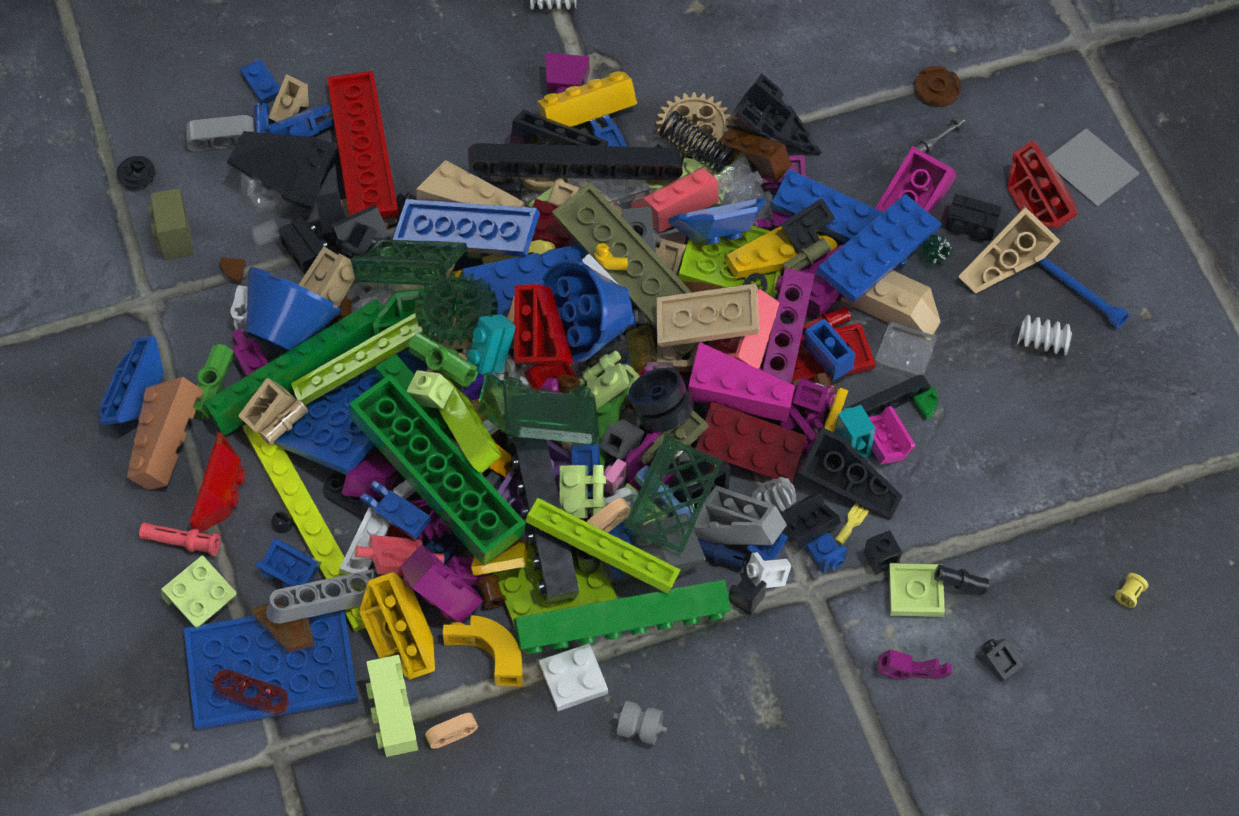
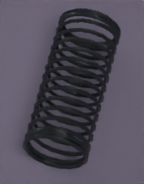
M677 110L668 115L659 130V136L666 138V141H670L675 147L679 146L680 150H683L688 156L692 155L693 159L696 158L697 162L700 161L701 165L704 164L706 168L709 167V170H713L715 174H719L726 167L733 155V148L729 146L725 148V143L721 144V140L717 141L716 137L712 139V134L708 135V131L704 132V129H700L699 125L695 127V122L691 123V120H687V117L682 118V114ZM674 117V120L672 121V123L670 124V126L668 127V129L664 132L666 126L668 125V123L670 122V120ZM684 120L682 126L680 127V129H679V130L676 132V134L674 135L676 129L678 128V126L680 125V123ZM688 123L686 129H685L684 132L681 134V136L678 138V136H679V134L681 133L682 129H683V128L685 127V125ZM693 125L691 131H690L689 134L686 136V138L683 140L685 134H686L687 131L690 129V127ZM696 130L694 136H693L692 139L688 142L690 136H691L692 133ZM701 132V134H700V136L698 137L697 141L692 145V143L694 142L695 138H696V137L698 136V134ZM705 135L703 141L701 142V144H700V145L698 146V148L696 149L698 143L700 142V140H701V139L703 138V136ZM709 139L708 143L706 144V146H705V147L703 148V150L701 151L703 145H704L705 142ZM714 141V143H713V145L711 146V148H710V149L708 150V152L705 154V152H706V150L708 149V147L710 146V144ZM718 144L716 150H715L714 153L710 156L711 152L713 151V149H714V148L716 147V145ZM722 148L718 156L715 158L718 151Z

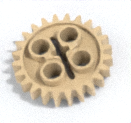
M693 92L690 98H688L686 93H683V99L674 96V103L667 101V107H661V113L657 114L656 121L657 138L660 137L659 130L670 113L677 110L682 114V118L687 117V120H691V123L695 122V127L699 125L700 129L703 128L704 132L708 131V135L712 134V139L716 137L718 141L732 128L731 124L727 122L731 114H727V107L721 108V101L714 103L713 96L707 100L704 93L700 98L696 96L695 92ZM674 117L670 120V122H669L668 125L666 126L664 132L668 129V127L670 126V124H671L672 121L674 120ZM684 120L680 123V125H679L678 128L676 129L674 135H675L676 132L680 129V127L682 126ZM687 123V124L685 125V127L682 129V131H681V133L679 134L678 138H679V137L681 136V134L684 132V130L686 129L688 123ZM692 125V126L690 127V129L687 131V133L685 134L683 140H684V139L686 138V136L689 134V132L691 131L693 125ZM696 130L692 133V135L690 136L688 142L692 139V137L694 136ZM700 132V133L698 134V136L695 138V140H694V142L692 143V145L697 141V139H698V137L700 136L701 132ZM705 135L703 136V138H702V139L700 140V142L698 143L696 149L698 148V146H699V145L701 144V142L703 141ZM709 139L705 142V144L703 145L701 151H702L703 148L706 146V144L708 143ZM714 141L710 144V146H709L708 149L706 150L705 154H706V153L708 152V150L711 148V146L713 145ZM716 145V147L713 149L710 155L714 153V150H716L718 145ZM682 150L683 159L687 158V153H684Z

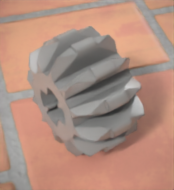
M784 477L773 478L768 482L765 481L764 484L758 485L757 489L752 492V498L775 505L779 512L790 508L796 502L797 497L793 484Z

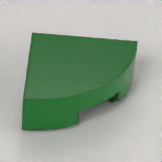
M934 387L912 399V403L925 421L933 416L937 408L938 394Z

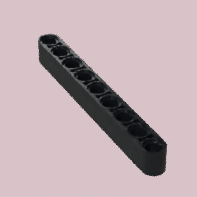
M476 143L468 149L469 171L476 176L676 180L683 174L681 153L676 148Z

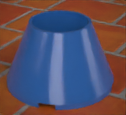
M250 267L248 271L245 331L281 350L288 352L320 333L340 315L342 309L340 307H333L334 303L284 278L279 279L271 276L267 271L255 267Z

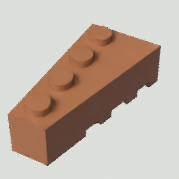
M184 377L146 387L127 478L147 490L168 485L179 456L176 454V450L185 441L187 433L184 432L188 419H193L196 409L193 406L196 398L201 399L204 390Z

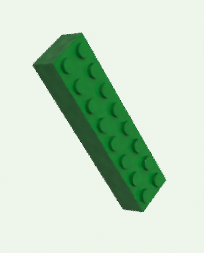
M391 374L349 403L350 418L483 566L487 565L525 535L526 522L487 479L470 464L466 456Z

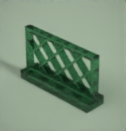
M380 239L365 256H354L350 261L356 282L444 286L447 282L446 272L468 248L466 242Z
M666 433L624 524L623 533L631 537L635 535L682 556L723 460L678 442L674 436ZM676 450L687 453L691 462L677 466L674 459ZM704 461L715 465L713 472L705 476H701L697 464ZM672 463L673 468L668 470L670 464ZM693 466L697 479L684 483L680 470ZM676 472L680 485L667 489L663 481L664 477ZM709 479L707 485L705 486L704 481ZM700 482L703 494L691 500L686 487ZM661 486L663 491L658 493L659 488ZM683 489L687 502L674 506L669 494ZM665 495L670 508L656 512L653 505L654 499ZM698 503V506H697V508H696V510H695V507H694L693 504ZM690 506L693 513L692 519L681 523L676 510ZM651 508L653 514L647 516ZM672 512L677 525L663 529L659 517ZM655 518L660 530L659 532L648 534L641 531L644 522ZM688 526L687 531L685 533L683 527ZM679 529L683 537L680 546L669 543L666 533Z

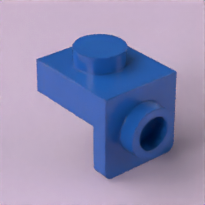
M781 532L773 545L749 544L747 549L753 553L758 552L764 561L776 560L790 537Z

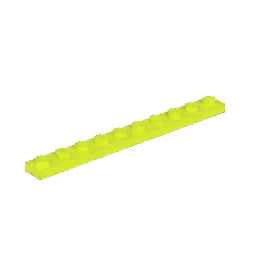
M247 424L242 426L247 439L288 513L291 515L311 555L316 560L322 562L319 569L324 578L329 579L343 576L344 574L339 573L345 557L285 450L278 447L275 443L268 445L261 438L260 432H255ZM360 606L345 609L346 618L354 633L365 628L359 613Z

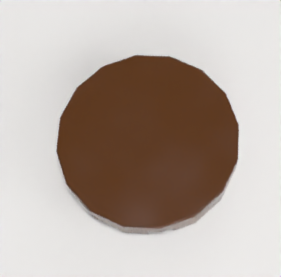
M930 66L923 69L916 77L914 83V91L918 99L932 107L951 105L958 99L961 90V82L957 74L952 70L951 72L946 70V67Z

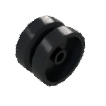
M670 367L657 368L646 372L632 383L628 391V398L637 412L642 426L650 432H665L676 428L690 417L694 409V401L686 389L682 376L676 369Z

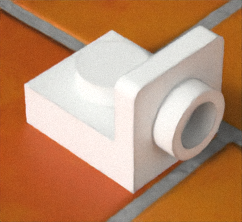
M756 552L751 554L746 571L756 587L762 580L767 583L766 588L780 587L786 584L791 564L787 559L764 561L759 553Z

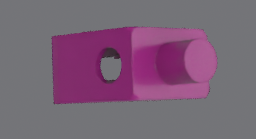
M546 52L547 95L551 93L559 94L565 92L569 87H580L586 84L590 73V56Z

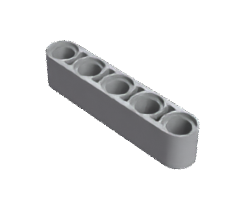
M376 569L275 590L270 595L266 615L274 623H286L361 606L367 582L382 574H377ZM301 599H306L310 602H304ZM276 605H282L285 608H279Z

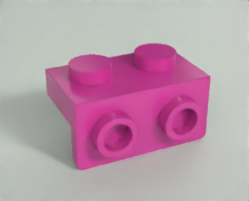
M889 406L885 408L881 415L869 417L876 428L872 451L880 464L903 461L915 447V443L893 407Z

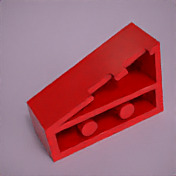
M540 284L515 285L514 325L516 328L514 332V362L523 365L574 363L552 289Z

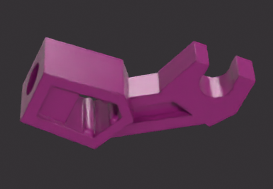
M892 649L878 655V673L896 680L912 677L940 679L952 674V664L945 663L939 665V659L915 662L912 661L911 655Z

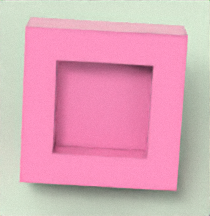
M617 459L613 466L609 465L603 474V476H606L604 491L612 495L627 476V463Z

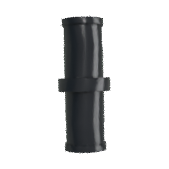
M938 565L935 569V581L954 585L958 590L967 589L982 595L988 590L989 580L987 578L969 574L965 569L955 570L943 565Z

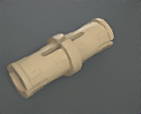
M297 399L282 414L279 413L276 419L259 433L261 438L268 445H272L285 431L289 432L293 428L292 425L308 412L307 407Z

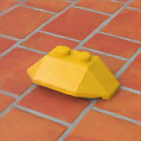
M393 571L370 579L367 582L359 613L379 659L399 655L402 673L408 679L433 672L435 670L433 636L413 589Z

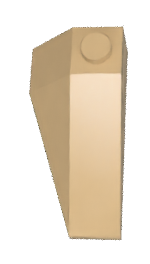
M1025 207L967 266L958 278L976 294L1044 259L1060 240Z

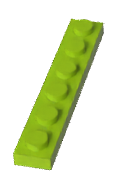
M423 309L417 311L292 382L291 386L296 398L306 405L407 348L410 338L415 336L417 332H422L427 336L435 331L426 312Z
M540 498L536 499L526 517L525 522L669 594L680 572V569Z

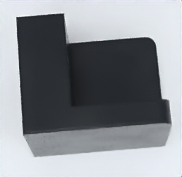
M743 578L738 586H731L729 602L751 615L765 597L767 583L762 580L756 587L755 584Z

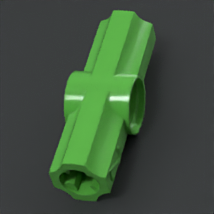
M417 332L415 336L410 338L408 343L409 352L426 362L430 369L440 371L464 387H468L475 381L478 375L477 367L460 357L455 349L446 348L422 332Z
M213 345L205 367L198 373L199 382L197 386L204 391L201 399L196 398L193 406L196 409L194 417L197 419H209L210 414L203 402L224 390L223 382L234 357V351L226 345ZM210 380H215L213 383L207 384Z

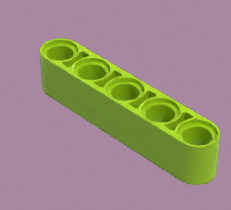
M445 376L444 378L454 388L444 408H438L470 464L478 472L483 473L502 454L470 400L460 389V384Z

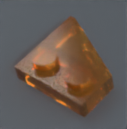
M268 603L251 607L254 617L288 653L315 646L308 618L286 623H274L266 615ZM276 605L279 608H285L282 605Z

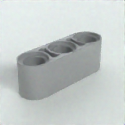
M239 115L190 121L186 124L187 148L194 152L234 148L243 131L255 132L254 120L250 116Z

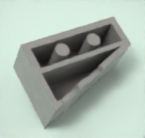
M719 486L713 489L690 520L697 538L713 544L773 545L787 525L775 505Z

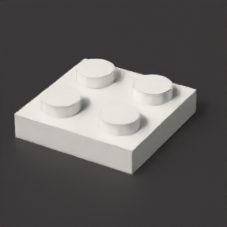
M590 643L539 660L540 668L557 711L608 694L607 685Z

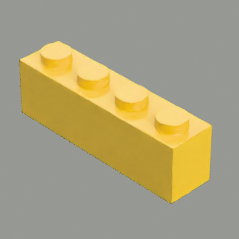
M621 71L613 72L609 77L603 79H592L580 87H569L565 92L559 94H548L544 96V99L537 101L541 116L569 127L637 104L632 78Z

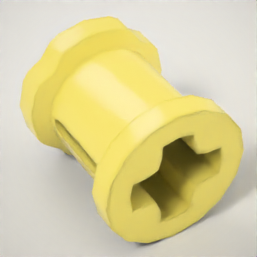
M1128 573L1125 577V584L1120 590L1116 591L1115 598L1120 604L1128 608H1134L1141 592L1146 591L1148 588V583L1140 575Z

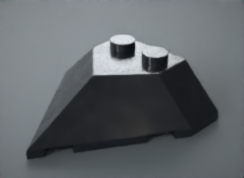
M761 73L740 99L727 122L734 129L773 140L791 148L820 155L822 153L817 145L814 146L811 143L809 132L792 106H787L781 97L784 94L781 89Z

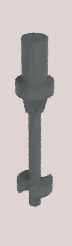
M953 118L951 120L953 125L934 138L922 139L915 148L922 152H930L933 149V145L940 138L952 130L961 131L964 128L961 124L966 122L965 118Z

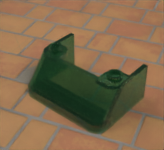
M491 372L485 373L477 412L504 433L525 438L597 444L599 425L596 399L590 388L577 385L575 389H570L569 393L530 389L522 385V380L507 377L506 380H500Z

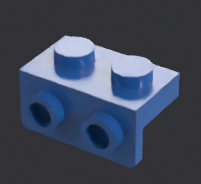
M274 538L263 561L257 560L255 566L262 569L261 574L272 580L278 578L284 581L282 586L286 588L312 582L322 562L286 542Z

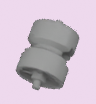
M626 700L620 714L614 713L613 716L619 722L617 735L633 738L636 734H639L642 742L655 745L658 734L661 732L666 733L667 727H663L662 723L664 711L651 707V709L647 708L643 712L638 703Z

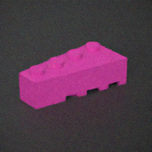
M699 342L688 386V392L696 403L709 405L710 402H714L742 413L784 422L788 421L795 385Z

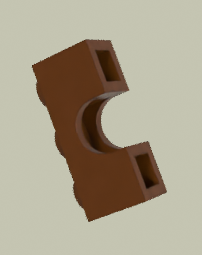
M730 128L719 139L721 144L725 143V148L727 146L733 148V155L727 164L729 166L743 169L751 161L756 166L760 176L776 181L792 166L785 144L734 128Z

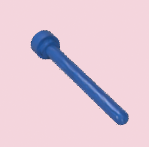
M1046 257L1036 262L1105 313L1109 323L1116 329L1120 328L1128 319L1129 313L1122 307H1112Z

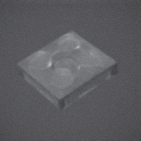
M890 321L876 356L875 366L910 378L924 375L936 344L937 336Z

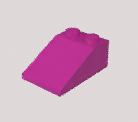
M912 146L875 209L884 212L906 194L931 214L948 192L957 177V173L953 168Z

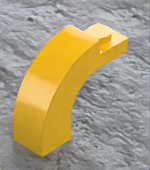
M471 615L470 625L460 622L443 625L444 646H475L490 653L495 661L496 686H523L521 651L513 635L504 626L491 619Z

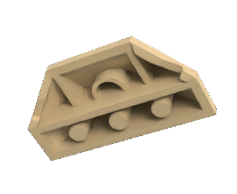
M893 270L855 303L849 301L845 296L841 298L842 302L930 342L941 322L931 288Z

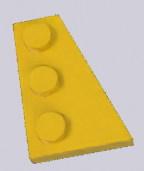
M780 226L727 254L725 263L735 279L747 277L753 273L763 274L784 270L783 264L797 255L798 252Z

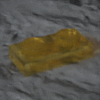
M646 323L626 332L630 365L634 371L639 373L646 366L652 367L658 364L651 326Z

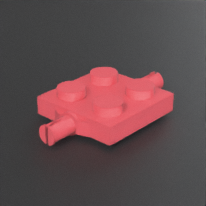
M370 535L369 547L356 546L355 557L372 559L377 574L384 575L393 571L398 576H404L399 567L422 544V541L419 539ZM433 553L444 563V554Z

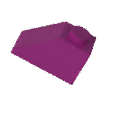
M375 452L347 473L342 494L345 496L361 497L365 493L371 497H382L374 492L370 485L376 481L388 491H393L400 482L398 477L399 471L387 458Z

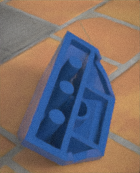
M763 197L682 213L668 218L669 224L696 243L705 241L706 245L721 242L720 238L727 237L728 241L742 238L741 233L751 229L765 203V199Z
M153 335L135 338L132 343L133 347L125 353L116 367L99 407V417L102 425L122 423L139 418L146 387L160 384L164 370L157 340Z

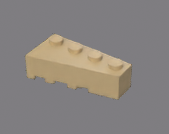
M447 160L416 189L417 200L515 207L525 206V202Z

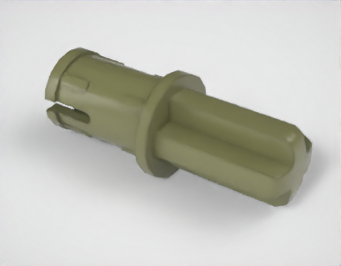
M821 238L808 248H802L799 254L783 264L784 269L789 268L799 271L807 265L812 266L814 264L813 261L830 252L831 248L827 241Z

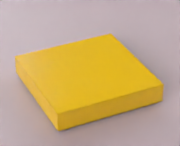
M517 540L485 566L474 556L471 566L473 575L524 567L529 550L528 543Z

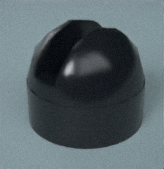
M280 510L272 516L271 522L276 532L287 533L292 529L293 520L288 512Z

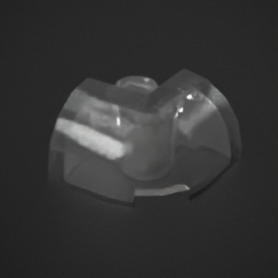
M238 171V184L244 204H250L255 214L273 211L277 217L287 213L296 206L282 199V194L273 188L268 190L263 187L264 183L254 176L251 179Z

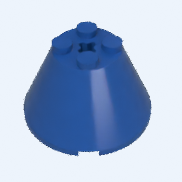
M562 260L551 266L544 274L542 281L545 282L543 285L552 289L574 363L587 360L624 332L628 326L633 324L634 314L632 313L627 287L618 285L585 263L577 260Z

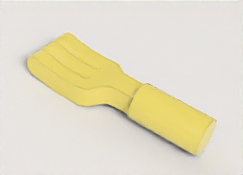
M855 503L847 516L848 523L843 526L834 539L839 547L846 542L852 533V529L863 522L870 511L869 509H864L858 503Z

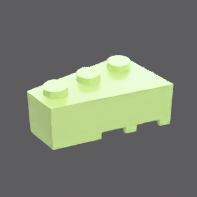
M399 655L366 661L371 681L366 683L368 698H374L376 706L371 708L373 723H379L381 731L376 732L378 748H384L386 757L417 751L418 745Z

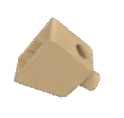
M267 378L238 416L255 432H261L276 419L279 413L282 414L297 399L280 384Z

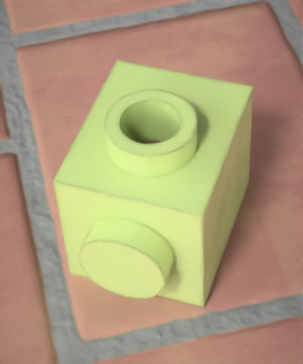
M417 370L406 392L420 406L443 409L454 387L440 373Z

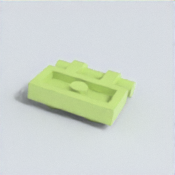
M617 351L612 352L610 355L605 354L599 359L600 362L592 368L587 367L584 369L582 375L578 377L581 382L580 387L587 384L586 387L580 390L584 408L590 413L630 386L626 368L620 363L615 365L621 359ZM603 371H605L604 374H602L600 377L597 378V376H598L599 374H601Z
M586 465L560 466L559 500L563 511L577 518H588V508H593L594 516L606 506V499H603V484H606V476H603L604 465H593V476H588V466ZM588 484H593V499H588Z

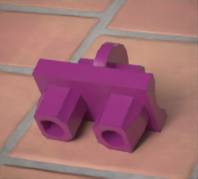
M791 404L788 421H780L779 423L783 428L795 431L799 427L803 430L801 434L807 436L802 450L803 453L816 436L812 428L815 427L819 431L821 427H824L821 423L824 419V414L818 411L812 412L811 409L807 408L804 411L807 418L804 420Z

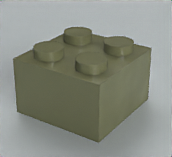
M180 188L151 193L152 203L148 204V209L153 222L151 223V229L157 251L163 252L165 260L194 255L188 216Z

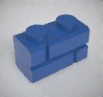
M825 319L805 330L803 346L833 380L838 379L854 368L856 354Z

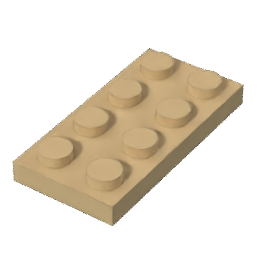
M756 284L657 297V343L660 347L760 334L758 287Z

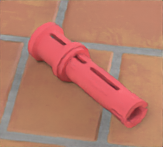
M145 522L142 523L139 531L140 539L185 547L189 552L209 553V556L213 557L217 555L221 541L220 534L217 533L209 535L200 533L197 529L182 531Z

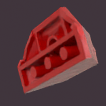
M1034 140L1013 153V163L1007 188L1020 211L1026 207L1048 228H1059L1078 215L1076 203L1055 167Z
M217 432L197 500L189 520L191 529H197L200 533L230 517L233 507L238 505L239 486L244 484L246 478V470H243L240 458L223 433Z

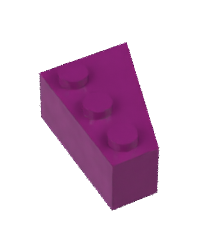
M843 244L813 261L814 264L812 266L807 265L799 270L815 274L806 312L813 319L820 318L821 314L826 313L842 295L818 275L816 271L818 266L839 250ZM788 294L785 296L789 301L797 300L794 295Z
M422 544L399 567L404 574L402 580L411 589L420 593L429 604H434L440 608L439 611L450 621L455 619L457 622L463 623L483 602L474 588Z

